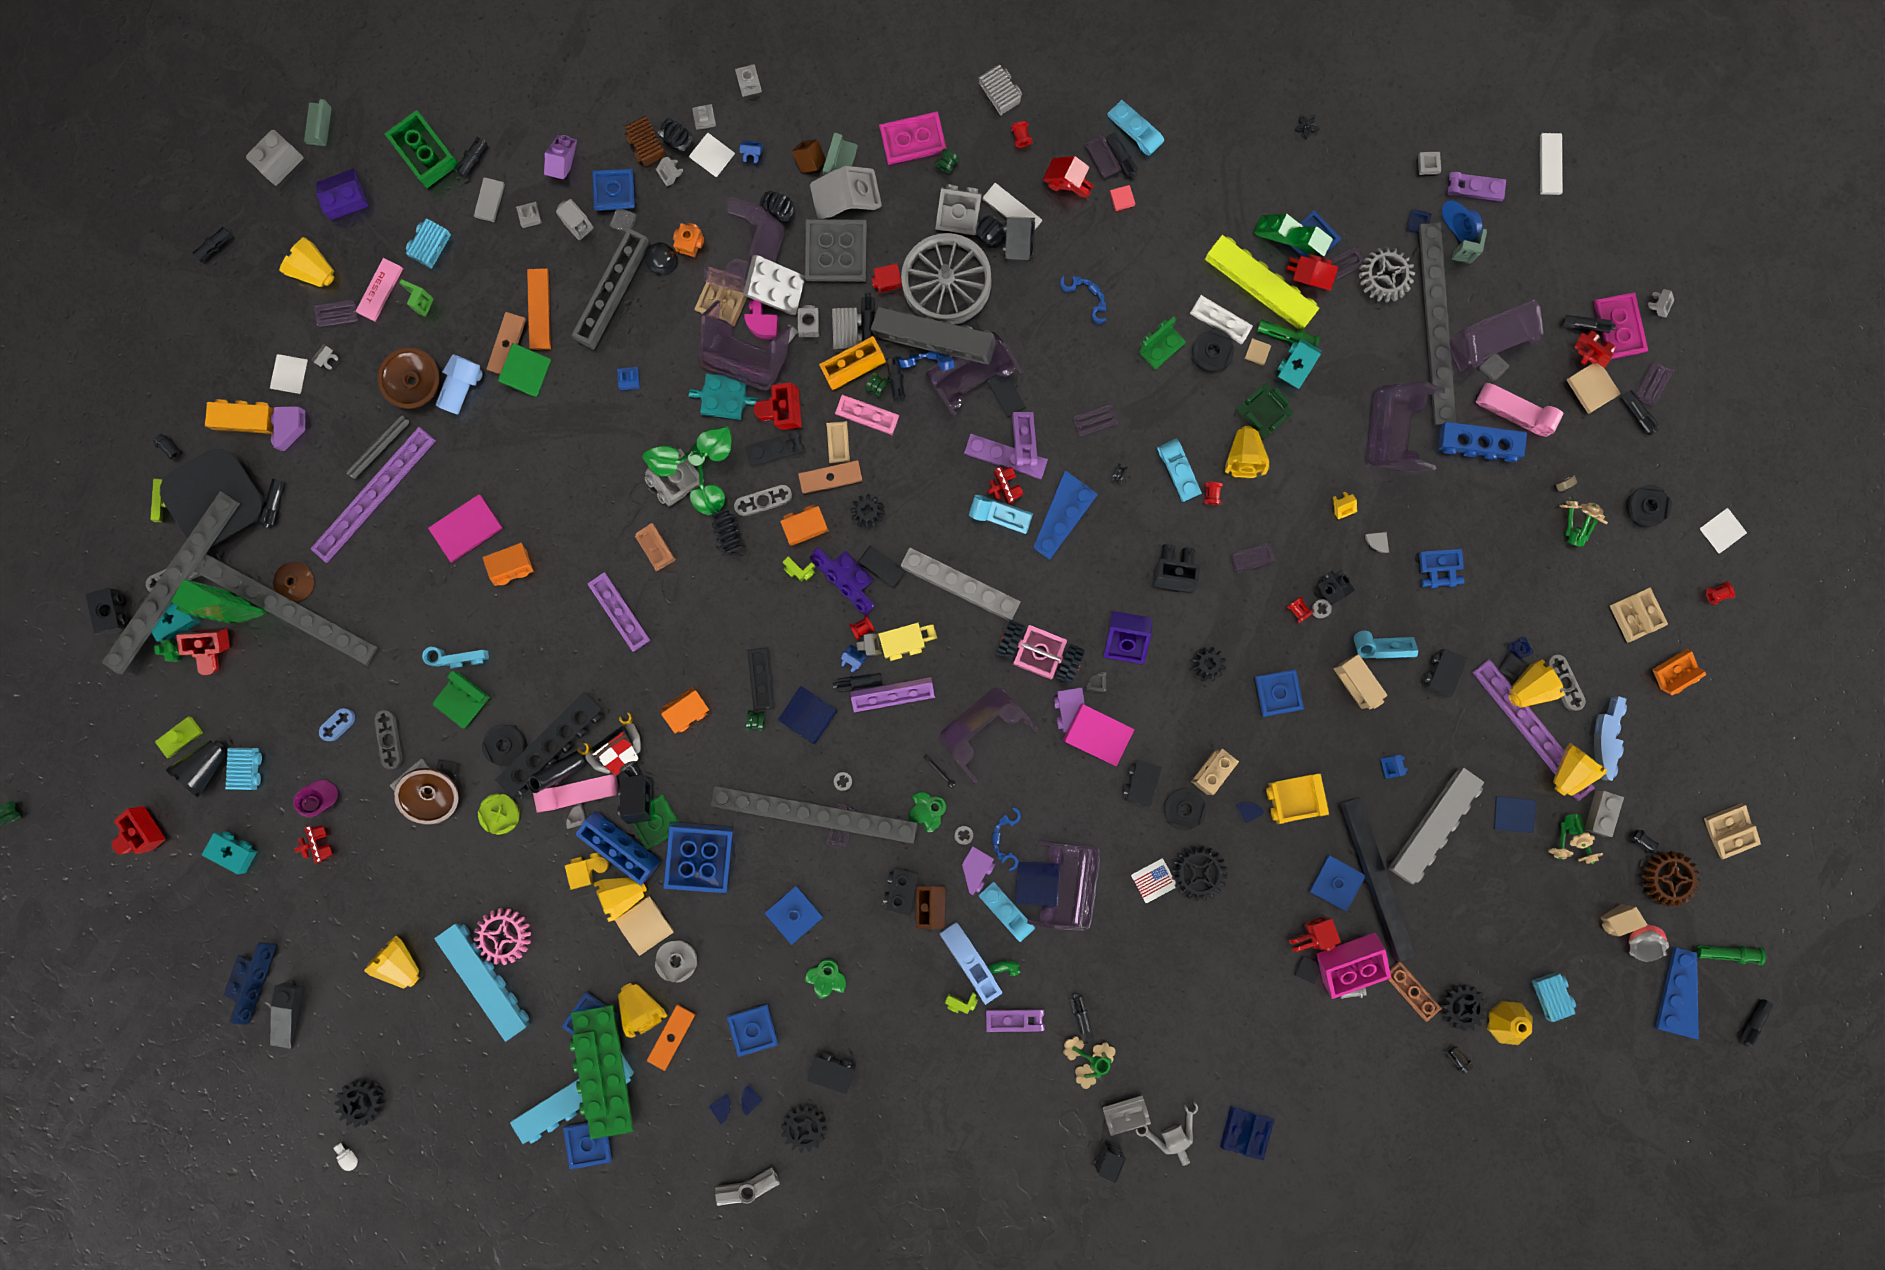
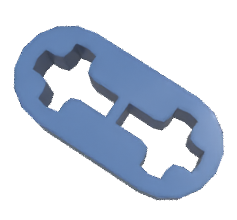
M345 708L337 710L320 727L319 736L324 741L337 740L355 722L354 712ZM341 714H348V722L342 721L339 724V722L343 718ZM334 726H336V728L332 730L333 736H326V734L328 733L326 729H332Z

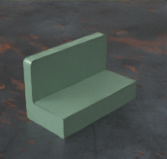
M320 99L319 103H309L304 137L306 144L327 146L332 107L324 99Z
M834 133L824 164L823 175L840 169L843 166H853L858 145L844 141L841 134Z
M1482 229L1477 234L1474 242L1464 240L1453 251L1452 259L1471 264L1483 252L1487 229Z

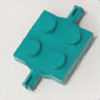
M706 374L705 385L702 390L691 388L689 390V397L701 398L700 413L707 416L741 420L746 404L755 405L759 401V397L747 396V379Z

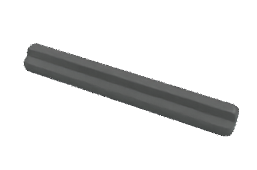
M399 415L346 470V473L353 479L357 478L409 424V420L405 416Z

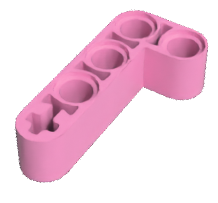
M1491 383L1484 384L1476 400L1479 406L1544 437L1555 432L1564 414L1561 410L1552 406L1541 408Z
M611 774L555 788H547L538 793H533L537 812H545L619 795L617 777Z

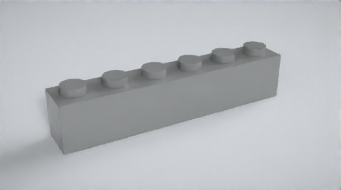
M909 548L901 564V568L1008 621L1013 619L1021 602L912 548Z
M1458 768L1388 869L1410 884L1418 883L1424 876L1423 870L1427 865L1430 866L1435 860L1436 855L1434 854L1439 848H1443L1447 843L1448 839L1446 837L1450 831L1453 832L1460 823L1458 820L1461 815H1465L1471 808L1470 802L1474 797L1477 798L1483 790L1481 786L1484 782L1465 768Z

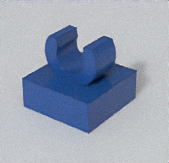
M743 140L740 144V153H744L743 161L747 162L748 155H753L754 163H757L759 155L763 151V143Z
M638 367L617 369L619 390L640 388Z
M850 645L841 656L843 660L841 666L844 667L846 663L852 665L850 672H854L863 664L868 655Z
M1400 754L1381 759L1386 779L1406 775L1408 767L1404 768L1402 761L1405 760L1404 756Z

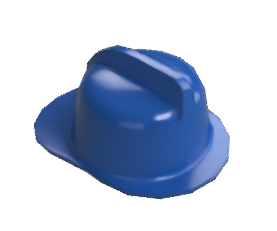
M1454 200L1448 201L1443 205V220L1460 242L1464 240L1474 242L1477 234L1484 229L1480 214L1473 209L1467 210L1461 203Z

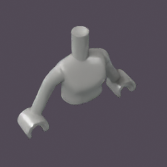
M1192 1101L1194 1104L1193 1110H1188L1186 1104L1184 1105L1187 1111L1186 1135L1181 1124L1161 1132L1165 1144L1148 1130L1147 1125L1144 1126L1145 1130L1143 1132H1139L1136 1128L1137 1135L1148 1137L1166 1154H1178L1182 1166L1188 1165L1190 1161L1185 1150L1193 1143V1114L1198 1111V1106L1194 1101Z

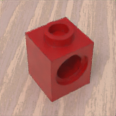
M897 263L874 269V276H871L873 287H878L879 293L902 288V280Z

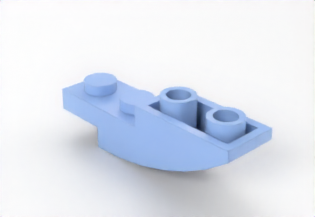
M1619 696L1611 697L1607 714H1598L1595 725L1596 763L1608 770L1601 777V780L1612 781L1618 773L1617 762L1624 751L1623 741L1615 739L1621 731V717L1624 716L1627 709L1626 699Z
M955 922L939 933L959 966L963 969L983 1003L986 1005L1002 994L994 977L959 924Z

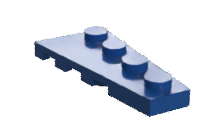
M1064 471L1033 549L1050 560L1098 494L1070 473Z
M1673 947L1655 1028L1699 1040L1697 953Z

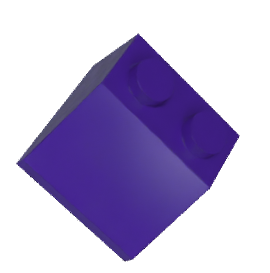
M354 168L316 182V195L321 209L330 220L369 206Z
M1112 611L1104 658L1144 664L1152 634V618Z

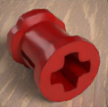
M1027 121L1017 122L1011 126L1016 139L1015 147H1025L1033 142L1032 138L1029 137L1027 129L1029 124Z
M1205 482L1206 498L1203 503L1221 505L1220 491L1223 483Z
M1725 581L1722 585L1715 588H1707L1706 596L1712 605H1716L1719 601L1726 598H1734L1735 591L1731 583Z
M1302 596L1287 606V609H1291L1298 618V623H1301L1314 613L1302 601Z
M867 615L859 622L849 624L857 641L866 633L875 631Z

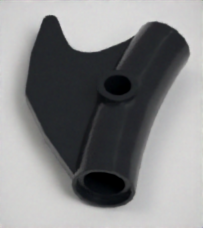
M574 751L560 759L558 763L552 762L542 770L528 776L526 785L529 790L520 795L519 798L522 800L553 784L555 786L560 784L566 777L585 767L586 764L583 756L578 751Z

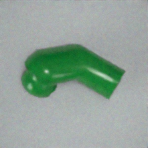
M1000 961L989 965V971L992 975L1009 970L1010 976L1020 974L1017 962Z

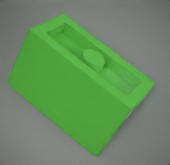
M401 279L399 283L411 293L407 305L419 315L426 317L434 299L423 288Z

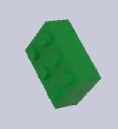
M418 110L384 133L426 188L458 166V162Z

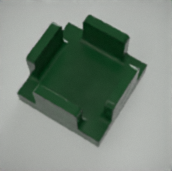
M1267 382L1235 410L1249 426L1259 432L1262 440L1294 413L1288 406L1290 401L1277 387L1272 389Z

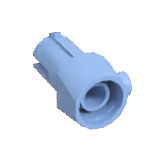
M453 354L443 370L447 377L436 406L459 414L470 384L476 386V382L482 377V370H480L479 364Z

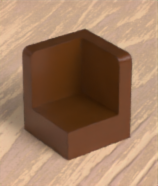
M818 139L801 141L792 150L802 173L817 171L826 161Z

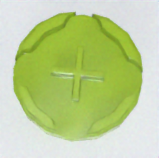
M497 793L488 796L482 801L478 810V819L484 830L492 834L501 835L509 833L516 827L520 820L521 812L514 798L507 794Z

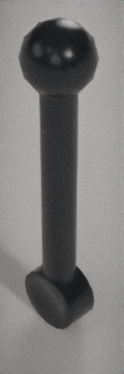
M925 755L924 759L948 783V787L954 788L956 785L955 781L950 780L940 770V768L927 755Z

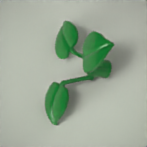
M728 426L702 432L697 438V443L693 444L690 447L689 453L686 452L681 459H678L679 451L668 445L650 448L642 454V458L651 471L659 476L674 474L677 471V464H681L688 458L691 464L698 465L700 488L693 489L690 494V501L693 507L706 515H713L722 509L725 502L724 492L714 484H708L704 487L702 463L707 456L713 461H721L729 455L732 438Z

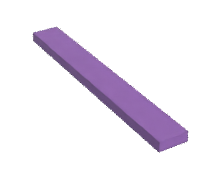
M418 427L310 549L324 562L328 563L436 440L421 427Z
M1487 659L1472 673L1556 775L1564 749L1529 706L1520 708L1518 705L1514 706L1509 700L1511 684L1494 663ZM1590 784L1572 796L1576 801H1580L1595 788Z

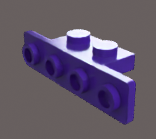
M817 547L810 556L813 564L826 575L830 582L839 588L841 593L855 605L858 611L864 615L869 614L875 605L862 590L870 585L874 579L846 550L832 561Z

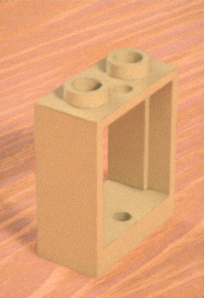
M1359 654L1347 658L1333 668L1361 709H1375L1384 703L1383 698L1388 695Z
M1215 749L1191 780V783L1206 795H1214L1239 761L1224 749Z

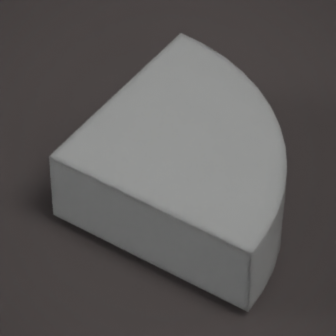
M1387 532L1365 535L1367 543L1373 549L1380 553L1389 552Z
M583 803L576 805L569 813L566 821L567 829L582 825L584 820L587 819Z

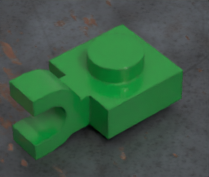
M177 640L161 641L162 646H154L155 654L164 655L165 661H181Z

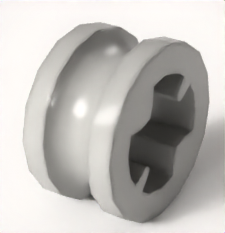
M1322 599L1314 602L1311 610L1314 612L1313 615L1320 619L1327 617L1331 613L1332 608L1327 600ZM1318 604H1320V606H1322L1323 604L1326 606V608L1324 609L1325 614H1323V612H1317V610L1319 609V607L1317 606Z
M840 772L834 777L835 788L840 791L850 788L852 778L848 773ZM839 776L848 778L849 782L846 783V787L838 786Z
M961 826L956 829L954 838L959 844L965 845L972 841L973 832L969 827ZM965 830H967L969 832V834H967L969 835V839H963L961 841L958 838L960 837V835H958L959 831L964 832Z

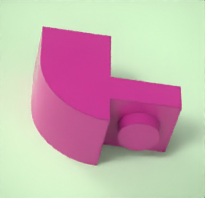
M754 299L750 300L749 311L753 314H745V321L751 333L761 339L774 340L776 337L778 338V316L763 315V303Z

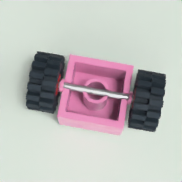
M1010 620L1002 635L996 654L1012 660L1018 646L1019 650L1013 665L1051 680L1057 665L1061 663L1056 678L1072 684L1080 667L1085 649L1069 644L1063 657L1061 655L1067 643L1066 639L1029 625L1023 640H1020L1025 625Z

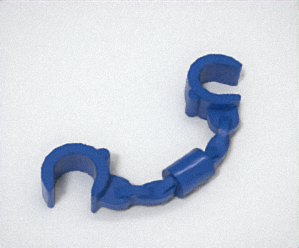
M1063 276L1060 281L1062 290L1067 292L1075 291L1076 285L1084 283L1089 286V289L1095 295L1098 294L1101 301L1097 307H1093L1092 319L1098 324L1104 323L1106 318L1099 319L1095 314L1098 311H1106V302L1104 301L1101 289L1094 282L1092 283L1088 279L1075 276L1072 279L1073 285L1070 287L1065 286Z
M934 351L918 354L909 353L910 358L902 359L901 356L898 357L900 366L903 368L916 365V360L923 357L937 359L941 370H950L955 367L954 360L950 356Z
M1016 808L1012 809L1017 813V819L1010 821L1004 815L1000 818V823L995 826V833H992L993 848L998 854V859L1002 863L1007 858L1015 860L1014 866L1009 868V871L1017 868L1018 859L1011 852L1007 855L999 852L997 844H1000L1001 833H998L1001 825L1009 823L1013 826L1019 822L1021 814Z

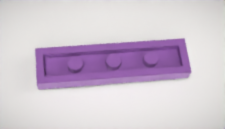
M970 434L964 452L965 455L1004 468L1012 467L1016 472L1040 480L1048 459L1037 456V466H1030L1029 464L1016 466L1015 448ZM1023 452V456H1029V453Z
M605 572L587 583L633 652L651 641Z
M931 677L850 692L854 712L935 698Z

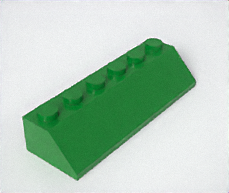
M183 579L171 600L172 603L177 605L176 609L184 614H191L211 620L215 619L228 624L231 621L240 623L266 615L268 612L231 591Z

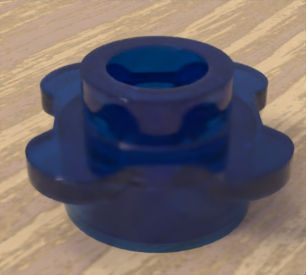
M1521 637L1519 641L1509 644V649L1521 659L1533 654V649L1526 637Z

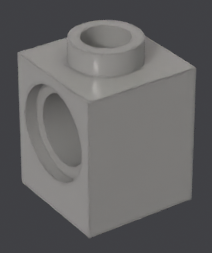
M755 64L735 69L743 97L762 92Z
M805 305L803 308H798L799 337H820L819 309L815 308V306ZM806 317L814 318V322L810 325L803 323Z

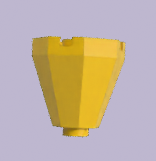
M302 237L291 248L290 251L292 253L290 256L286 255L279 270L287 276L319 287L329 286L334 279V270L314 243Z
M1243 426L1237 431L1225 464V472L1229 474L1231 471L1232 476L1241 478L1257 477L1259 472H1261V476L1265 475L1269 469V459L1259 432L1251 426Z
M1543 659L1530 664L1509 689V700L1514 706L1518 705L1522 708L1556 700L1565 695L1564 691L1560 692V689L1563 688L1562 682L1551 666L1545 667L1543 665L1546 663Z
M1569 743L1564 750L1553 783L1557 785L1554 789L1564 796L1567 793L1572 796L1603 777L1608 770L1596 763L1594 759L1572 743Z
M630 877L603 879L593 883L594 887L599 886L600 888L596 892L605 915L609 913L611 916L607 918L608 922L621 916L644 897L643 892L647 891L644 883L639 885Z
M395 935L387 942L388 946L382 948L374 956L364 971L372 977L404 989L407 986L412 987L419 979L417 976L419 969L403 941Z
M629 983L621 988L618 999L622 1027L627 1037H635L634 1032L639 1031L640 1034L645 1033L662 1022L661 1017H667L664 1009L639 985Z
M1502 1000L1489 1011L1487 1029L1499 1043L1519 1045L1531 1035L1533 1017L1522 1003Z

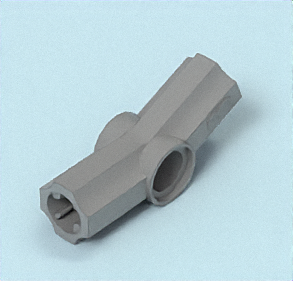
M770 1167L743 1183L716 1186L715 1197L717 1206L741 1202L751 1203L758 1196L780 1184L777 1174ZM743 1188H751L753 1195L746 1196L743 1193Z

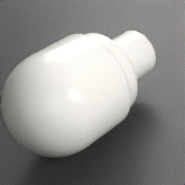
M341 1143L333 1147L338 1154L336 1159L342 1169L351 1171L357 1166L358 1160L352 1150L349 1148L345 1150Z

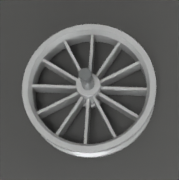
M951 233L930 236L913 247L902 267L901 279L905 299L910 308L919 317L929 316L936 321L942 322L945 320L952 322L954 325L960 324L979 313L989 298L991 291L989 261L982 249L964 236ZM938 246H953L949 265L943 264ZM935 247L941 270L922 254ZM956 247L969 251L952 270ZM973 256L981 264L979 267L957 273ZM919 258L936 274L911 268ZM981 272L985 274L984 284L961 280V278ZM909 275L932 279V281L909 287ZM957 285L982 290L978 299L974 301ZM936 286L920 303L911 294ZM955 290L971 306L958 312L952 291ZM939 291H942L937 312L934 313L925 309L924 306ZM945 293L950 294L955 310L953 314H940Z

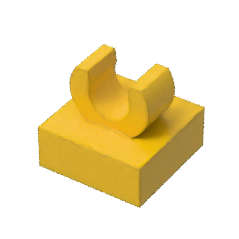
M1343 492V498L1340 500L1336 496L1333 497L1335 515L1338 520L1357 512V500L1353 494L1348 495L1346 492Z

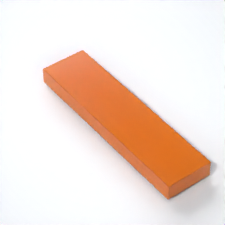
M547 268L527 269L529 349L551 350L549 270Z

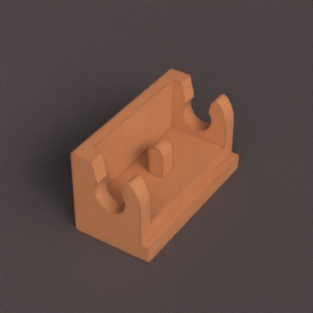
M653 523L635 534L636 539L656 571L676 560Z

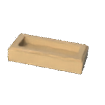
M847 421L827 423L829 463L850 462Z

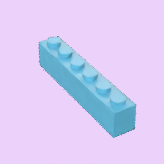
M456 923L434 939L506 1042L530 1025L528 1021L530 1020L529 1016L524 1010H520L516 1004L518 1001L514 994L506 990L504 987L506 983L503 978L495 974L492 962H488L484 956L480 955L482 948H476L479 944L476 941L473 942L469 936L471 933L467 926Z
M622 1054L625 1079L627 1084L631 1081L629 1077H631L634 1074V1072ZM579 1079L510 1122L522 1144L528 1141L532 1144L542 1137L540 1133L543 1131L551 1132L560 1126L558 1122L565 1118L568 1121L577 1115L576 1111L580 1109L579 1104L583 1102L582 1094H578L576 1089V1082Z

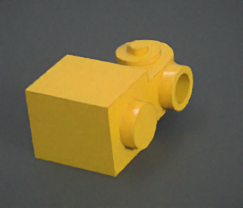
M598 852L590 854L591 859L582 860V857L571 859L570 864L565 865L570 889L593 884L592 871L595 870L598 873L606 872L610 868V861Z

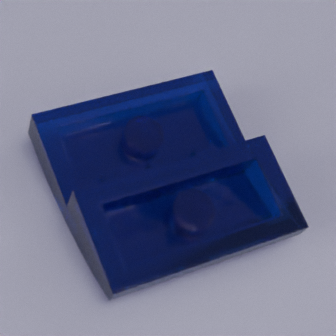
M800 686L778 720L815 744L837 710Z
M1018 862L1016 904L1058 906L1060 863Z
M1230 1107L1220 1148L1240 1153L1247 1157L1264 1160L1275 1119Z

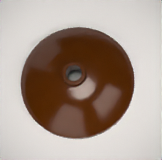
M401 348L392 352L383 360L378 371V385L382 395L390 403L400 408L412 409L423 406L436 394L440 383V373L436 362L426 352L417 348ZM412 378L416 379L414 384H410Z
M419 768L406 773L398 781L394 792V800L398 810L409 820L420 824H435L446 820L455 811L459 799L458 789L454 781L445 773L431 768Z

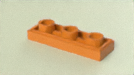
M677 1004L647 1062L665 1071L696 1014ZM669 1034H673L675 1036V1040H670L668 1037Z

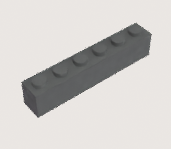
M628 228L572 333V337L577 342L593 350L595 349L650 245L646 236Z
M878 307L871 327L876 338L988 365L997 343L994 334L988 330L978 331L967 325L957 326L949 321L944 320L940 322L929 316L919 317L907 311L902 313L891 307Z

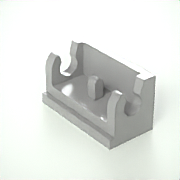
M1143 1095L1103 1107L1110 1136L1151 1124Z

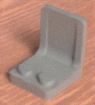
M271 130L246 155L247 160L275 186L304 158L275 130Z
M843 166L816 179L810 184L818 220H826L851 208L876 210L882 206L875 172L870 168Z

